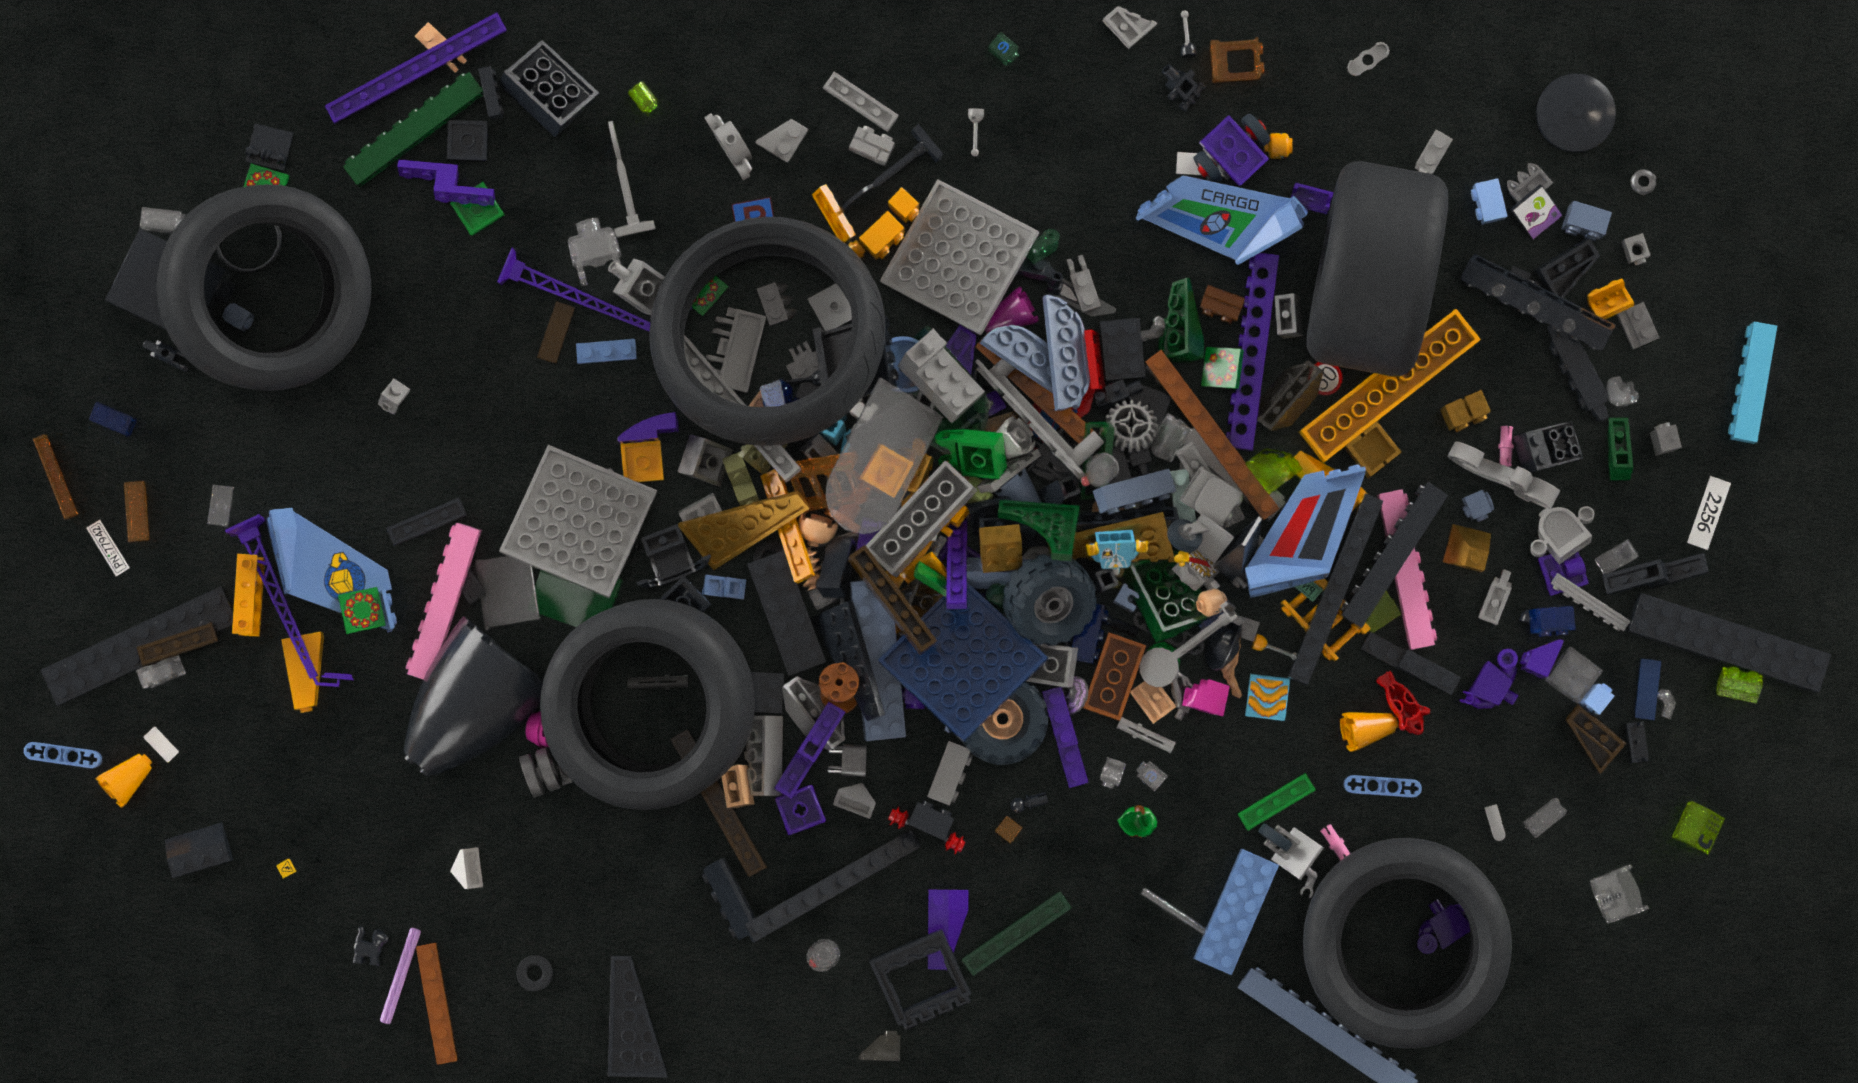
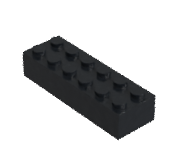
M785 551L747 564L788 676L825 663V657L799 587L794 582Z

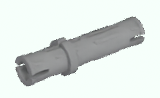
M1121 717L1116 727L1131 734L1135 739L1137 737L1169 753L1172 752L1176 743L1142 727L1140 723L1135 724Z

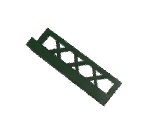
M1085 422L1084 439L1090 434L1091 428H1100L1098 436L1104 443L1098 448L1096 455L1092 458L1089 457L1081 465V470L1086 476L1087 469L1092 464L1096 466V472L1091 476L1092 480L1095 479V482L1088 480L1086 486L1082 485L1080 478V500L1095 499L1094 494H1085V488L1090 483L1094 485V490L1110 483L1115 427L1109 422Z

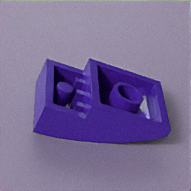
M673 412L643 420L623 432L617 438L618 442L621 445L659 441L660 433L679 432L678 417Z

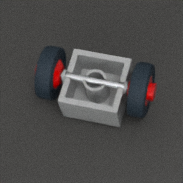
M1247 114L1242 118V125L1250 139L1254 140L1261 147L1270 142L1266 127L1260 120L1258 121L1251 114ZM1204 148V152L1201 151L1193 157L1198 167L1197 170L1202 177H1206L1209 181L1218 183L1223 178L1221 173L1227 180L1230 178L1226 171Z

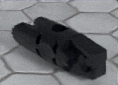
M145 340L143 347L152 351L150 356L187 372L188 367L177 363L179 356L186 359L177 348L171 347L157 340L156 344Z

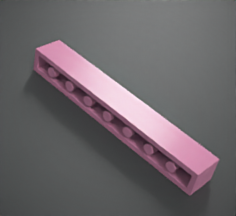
M1403 490L1377 495L1378 499L1384 501L1380 512L1386 537L1389 534H1394L1396 531L1394 525L1400 517L1403 519L1407 514L1404 510L1409 502L1407 494H1403ZM1415 547L1394 578L1409 650L1435 645L1434 641H1437L1436 631L1431 628L1430 624L1433 621L1432 612L1427 609L1426 602H1429L1427 590H1423L1422 585L1425 582L1423 571H1419L1418 563H1421L1420 554L1418 551L1415 552Z
M456 523V526H452L449 537H451L450 544H446L443 556L446 557L444 563H440L437 575H439L437 583L434 582L431 588V594H433L431 602L428 601L424 612L427 615L425 620H421L418 629L421 633L419 639H415L412 650L415 652L413 658H409L406 669H409L408 675L424 679L426 672L445 642L482 530L461 523Z

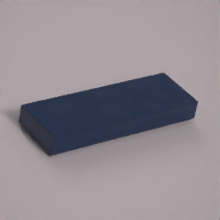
M1640 659L1634 718L1655 720L1661 661Z

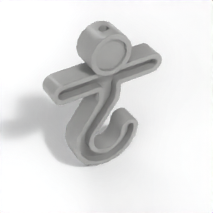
M1455 441L1447 456L1450 460L1480 477L1513 489L1515 495L1525 501H1532L1547 509L1552 508L1560 493V490L1539 478L1532 477L1529 471L1517 466L1514 470L1505 465L1484 459L1482 451Z

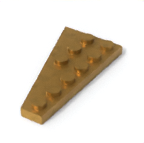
M799 491L683 521L678 524V527L703 557L711 555L708 564L715 570L807 511L810 505Z
M1163 512L1077 532L1075 535L1072 559L1074 560L1077 558H1088V560L1095 561L1087 554L1086 544H1095V532L1133 530L1135 542L1136 540L1142 542L1148 540V551L1139 553L1131 561L1150 559V562H1158V559H1168V562H1175L1172 546L1167 537V526ZM1047 542L1049 553L1051 554V549Z

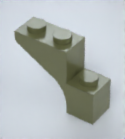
M740 452L723 458L722 461L739 505L743 506L760 500L745 462L739 456Z

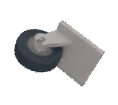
M1203 513L1193 523L1185 519H1177L1172 522L1167 530V537L1175 548L1188 553L1197 550L1214 564L1234 538V536Z
M1263 824L1258 831L1267 838L1264 845L1275 852L1271 860L1300 880L1324 848L1295 827L1289 833L1279 825L1273 829L1267 824Z

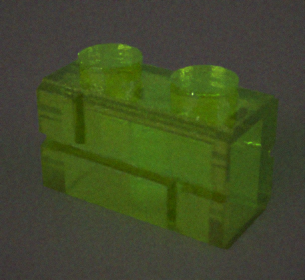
M1723 667L1717 682V695L1757 703L1763 685L1762 675L1754 671H1740L1735 667Z

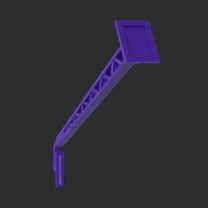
M511 248L497 281L498 284L502 285L508 279L516 282L521 281L641 329L650 330V322L525 266V263L516 259V251ZM524 269L530 271L533 282L520 278ZM534 274L547 280L537 284ZM552 281L556 291L543 287V285ZM556 284L570 290L560 293ZM575 292L577 300L566 296V294ZM579 294L589 299L581 301ZM594 300L596 307L587 303ZM598 303H601V304L605 305L606 307L600 309V306H599ZM612 308L614 314L607 312L606 310ZM616 311L621 312L623 314L618 316Z
M258 514L226 529V533L230 536H239L241 543L246 546L250 555H258L260 550L262 551L265 561L258 560L257 571L309 678L313 679L317 686L339 687L340 680L354 681L352 675L324 673L322 675V678L337 679V684L317 681L316 677L318 674L260 539L262 536L258 527L265 519ZM257 540L258 545L253 554L248 543ZM259 564L267 566L265 575H263ZM269 573H271L275 584L267 581ZM269 586L277 588L275 595H273ZM279 594L283 603L277 602ZM279 606L285 607V610H284V613H283V614H282V612H281ZM287 614L291 621L286 620ZM288 624L293 625L292 630H290Z

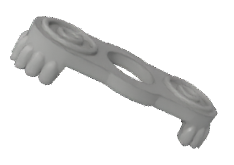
M1377 42L1374 47L1363 51L1353 61L1350 60L1347 66L1349 73L1353 76H1359L1366 70L1373 69L1378 62L1389 55L1388 45L1384 42ZM1369 54L1373 57L1371 65L1363 63L1362 58L1364 55Z

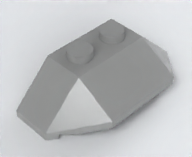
M797 676L782 687L787 713L807 737L825 707L821 702L819 685ZM843 717L824 746L829 751L845 740Z

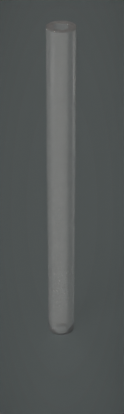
M1143 889L1141 895L1204 935L1207 929L1205 926L1148 889Z

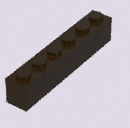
M866 545L851 554L848 561L917 653L922 655L934 646L937 639Z

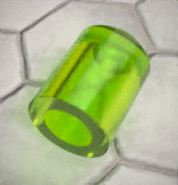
M643 81L635 85L628 92V95L642 112L647 111L649 113L657 107L656 102L658 99Z

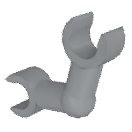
M1309 868L1305 873L1308 876L1306 884L1301 888L1300 894H1303L1304 889H1309L1311 892L1309 898H1311L1317 873Z

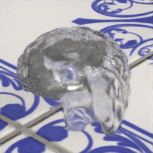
M1619 376L1608 380V400L1613 405L1620 407L1628 406L1635 403L1639 398L1638 392L1634 390L1633 382L1625 384Z

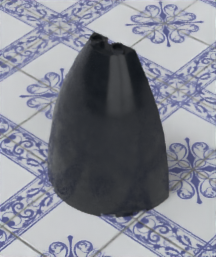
M463 616L443 643L426 672L418 691L408 724L403 749L406 754L404 758L412 765L414 763L421 767L420 771L429 777L430 775L434 776L459 766L483 754L506 739L528 720L532 713L540 708L544 680L526 665H522L496 644L495 640Z

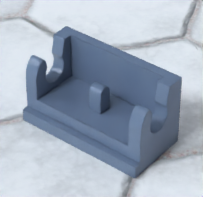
M1124 583L1113 603L1132 614L1136 606L1130 602L1135 600L1134 597L1139 598V595L1129 589L1128 585Z

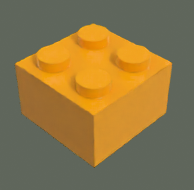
M887 211L859 237L860 244L875 260L879 257L883 259L890 252L889 249L893 244L898 245L904 239V227Z

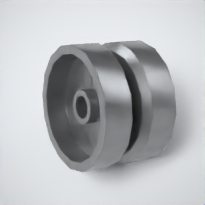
M546 747L536 751L537 764L531 754L519 757L526 782L533 797L544 794L543 781L550 791L561 788L556 766Z

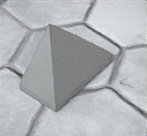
M863 783L838 789L833 803L837 807L869 819L876 804Z

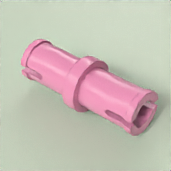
M1501 426L1500 444H1498L1500 464L1512 467V449H1514V444H1512L1513 427Z
M1329 824L1326 827L1330 834L1325 827L1320 832L1330 844L1329 848L1334 850L1339 859L1342 860L1345 858L1343 854L1348 856L1350 852L1344 845L1343 838H1339L1332 825Z

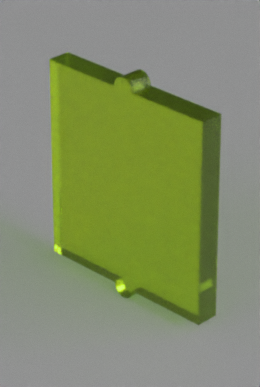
M1387 591L1366 621L1372 633L1401 615V612L1394 603L1395 600L1391 599Z

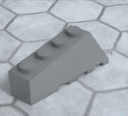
M754 716L752 729L746 743L747 751L744 752L745 760L749 763L747 775L751 796H782L774 787L782 776L783 716Z

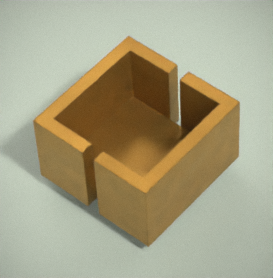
M1482 390L1466 396L1463 400L1459 399L1449 403L1440 409L1449 431L1455 429L1456 432L1469 426L1468 423L1472 421L1474 424L1487 419V414L1491 412Z
M1377 421L1344 447L1357 465H1360V467L1365 466L1367 478H1370L1401 453L1400 449Z
M1019 524L979 528L983 573L1018 570L1023 566Z

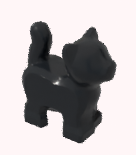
M358 927L359 932L355 939L353 963H366L364 957L368 956L370 957V965H380L379 956L382 946L388 943L389 937L386 936L384 931L375 929L372 935V942L363 940L365 934L364 927Z

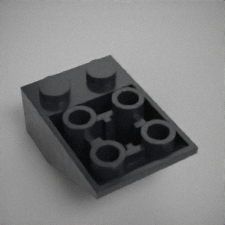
M1572 421L1512 437L1521 468L1530 473L1583 459Z

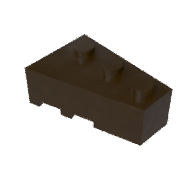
M1579 703L1566 718L1601 774L1626 745L1625 741Z

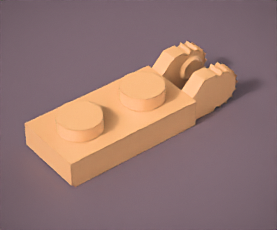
M429 22L415 35L427 49L447 40ZM462 55L457 58L463 64L467 61ZM448 62L446 64L455 73L458 71L454 63Z

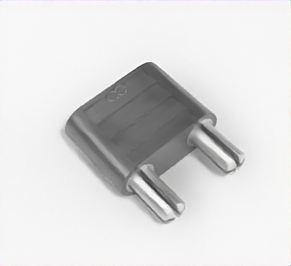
M843 744V746L833 748L842 750L829 751V753H842V766H828V769L842 770H828L829 773H842V776L865 777L866 745Z

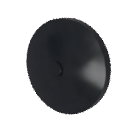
M1568 74L1552 81L1540 95L1536 108L1537 124L1544 138L1556 148L1573 153L1585 152L1600 145L1610 134L1616 117L1614 100L1609 90L1597 79L1584 74Z

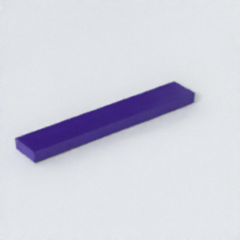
M964 519L958 528L951 523L948 526L953 530V533L950 537L947 536V609H967V519Z

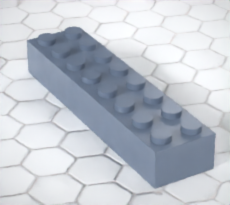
M863 580L850 581V598L855 606L885 711L884 716L872 721H867L862 713L864 740L873 741L906 737L901 683L878 662V659L897 642L895 622Z

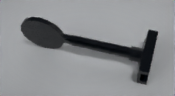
M919 124L911 132L919 143L913 147L912 151L878 176L872 184L864 187L852 196L841 207L843 213L853 208L874 188L882 185L912 160L922 156L925 152L928 153L935 163L942 159L943 153Z

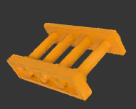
M237 554L232 634L260 637L263 581L257 571L258 560L265 561L264 557ZM259 564L261 571L264 575L265 565Z
M1321 579L1314 581V583L1324 590L1327 580ZM1301 592L1290 603L1283 600L1281 602L1283 606L1281 609L1288 617L1292 615L1307 631L1308 623L1311 622L1317 605L1302 618L1294 610L1307 598ZM1340 608L1331 629L1343 619L1340 616L1342 613ZM1366 622L1361 629L1351 624V628L1330 647L1326 643L1324 644L1322 654L1329 661L1331 659L1336 661L1339 657L1335 653L1356 633L1359 634L1361 632L1364 635L1371 629Z

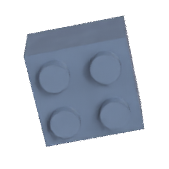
M1573 201L1567 208L1561 229L1566 230L1565 233L1577 236V234L1585 236L1584 239L1596 242V240H1600L1606 234L1612 212Z

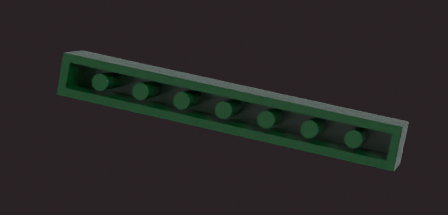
M470 72L459 75L455 79L456 82L454 84L443 87L438 96L428 98L424 102L425 105L419 110L418 108L412 110L408 114L409 117L407 119L396 122L392 126L393 129L388 133L383 132L376 138L377 141L375 143L365 145L361 149L360 154L356 157L353 155L345 161L344 169L359 188L484 95L482 88Z

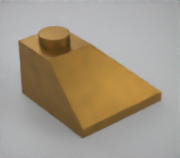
M1452 524L1443 563L1483 572L1489 554L1491 534Z

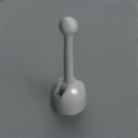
M968 109L969 119L974 123L973 149L971 154L972 156H977L979 154L977 150L978 122L984 117V109Z

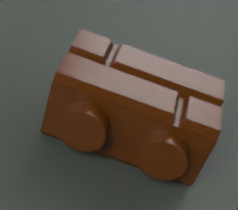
M1208 285L1199 309L1203 310L1202 314L1213 317V315L1221 317V321L1232 324V321H1237L1245 298Z

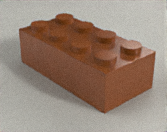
M1112 633L1107 634L1088 688V698L1083 709L1117 721L1121 720L1146 645Z

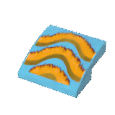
M1250 674L1245 716L1285 721L1290 679Z

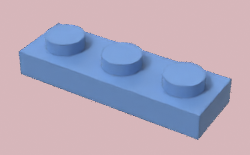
M635 339L576 344L578 364L637 359Z

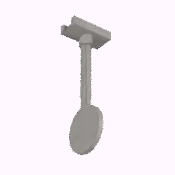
M609 121V129L617 158L618 175L628 214L626 217L628 225L614 229L616 237L655 229L653 220L639 222L638 214L635 213L613 121Z
M1227 601L1220 605L1224 613L1218 617L1219 619L1174 652L1164 648H1154L1147 651L1140 662V674L1143 680L1154 687H1165L1171 684L1179 672L1178 659L1222 626H1226L1230 622L1240 626L1245 622L1244 618L1237 615L1235 612L1236 607Z

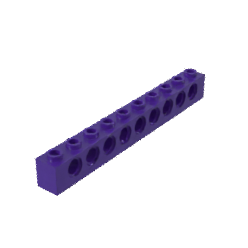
M1258 253L1251 257L1249 262V269H1252L1251 277H1247L1246 288L1250 289L1249 296H1245L1243 306L1247 308L1246 315H1242L1241 327H1244L1243 335L1240 334L1238 346H1241V349L1244 350L1239 389H1236V392L1231 395L1230 404L1234 405L1233 413L1229 412L1228 424H1231L1230 432H1226V437L1236 450L1248 452L1253 450L1279 255ZM1260 269L1265 270L1267 278L1260 279L1257 276V271ZM1256 289H1262L1265 293V296L1263 298H1257L1254 295V291ZM1252 309H1260L1262 316L1255 318L1251 313ZM1257 328L1259 336H1250L1249 329ZM1254 347L1257 355L1254 357L1248 356L1246 349ZM1247 366L1252 367L1254 375L1246 376L1244 368ZM1249 386L1252 391L1251 395H1243L1241 387ZM1239 406H1247L1249 413L1241 415L1238 411ZM1244 425L1246 433L1243 435L1238 434L1236 426Z

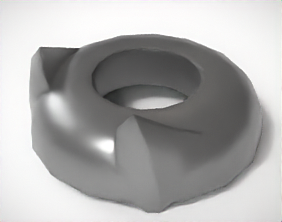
M1638 170L1631 177V187L1636 193L1641 195L1651 193L1656 185V176L1648 170ZM1639 177H1647L1649 185L1646 187L1640 186L1638 183Z

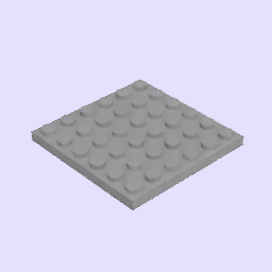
M937 179L880 282L967 329L982 335L1039 232Z
M548 445L499 552L606 598H610L655 499L657 490Z

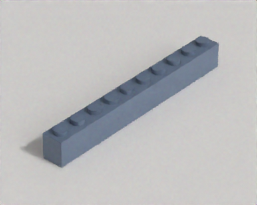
M1258 967L1255 970L1250 968L1237 988L1377 1083L1418 1082L1414 1079L1416 1075L1407 1068L1404 1071L1397 1067L1399 1063L1390 1057L1386 1060L1381 1056L1382 1051L1374 1046L1370 1049L1364 1045L1366 1041L1358 1035H1355V1037L1348 1034L1349 1030L1340 1023L1338 1026L1331 1022L1332 1017L1324 1012L1320 1015L1314 1011L1316 1007L1308 1001L1302 1003L1298 1000V994L1292 990L1288 992L1281 988L1283 984L1274 978L1272 981L1265 977L1267 973Z

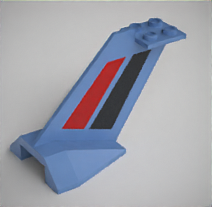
M1365 466L1348 467L1349 470L1343 472L1340 469L1329 472V475H1326V478L1324 470L1303 476L1252 560L1245 568L1250 598L1328 578L1365 476Z

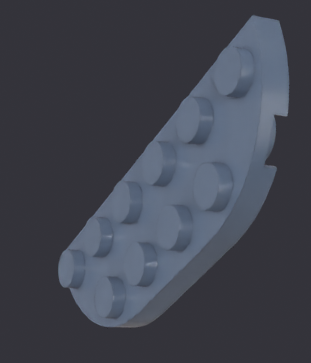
M1045 295L1043 297L1054 406L1055 411H1062L1077 404L1086 394L1089 387L1090 374L1084 335L1085 328L1078 313H1074L1066 305V301L1055 296Z
M1015 325L997 327L984 336L980 344L1053 394L1047 342L1031 331ZM1082 398L1077 404L1072 406L1075 410L1079 408Z

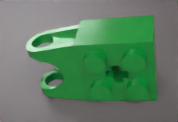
M944 430L935 435V442L951 452L940 457L938 460L939 466L946 460L958 472L962 473V476L998 480L1007 468L1003 433L976 430Z

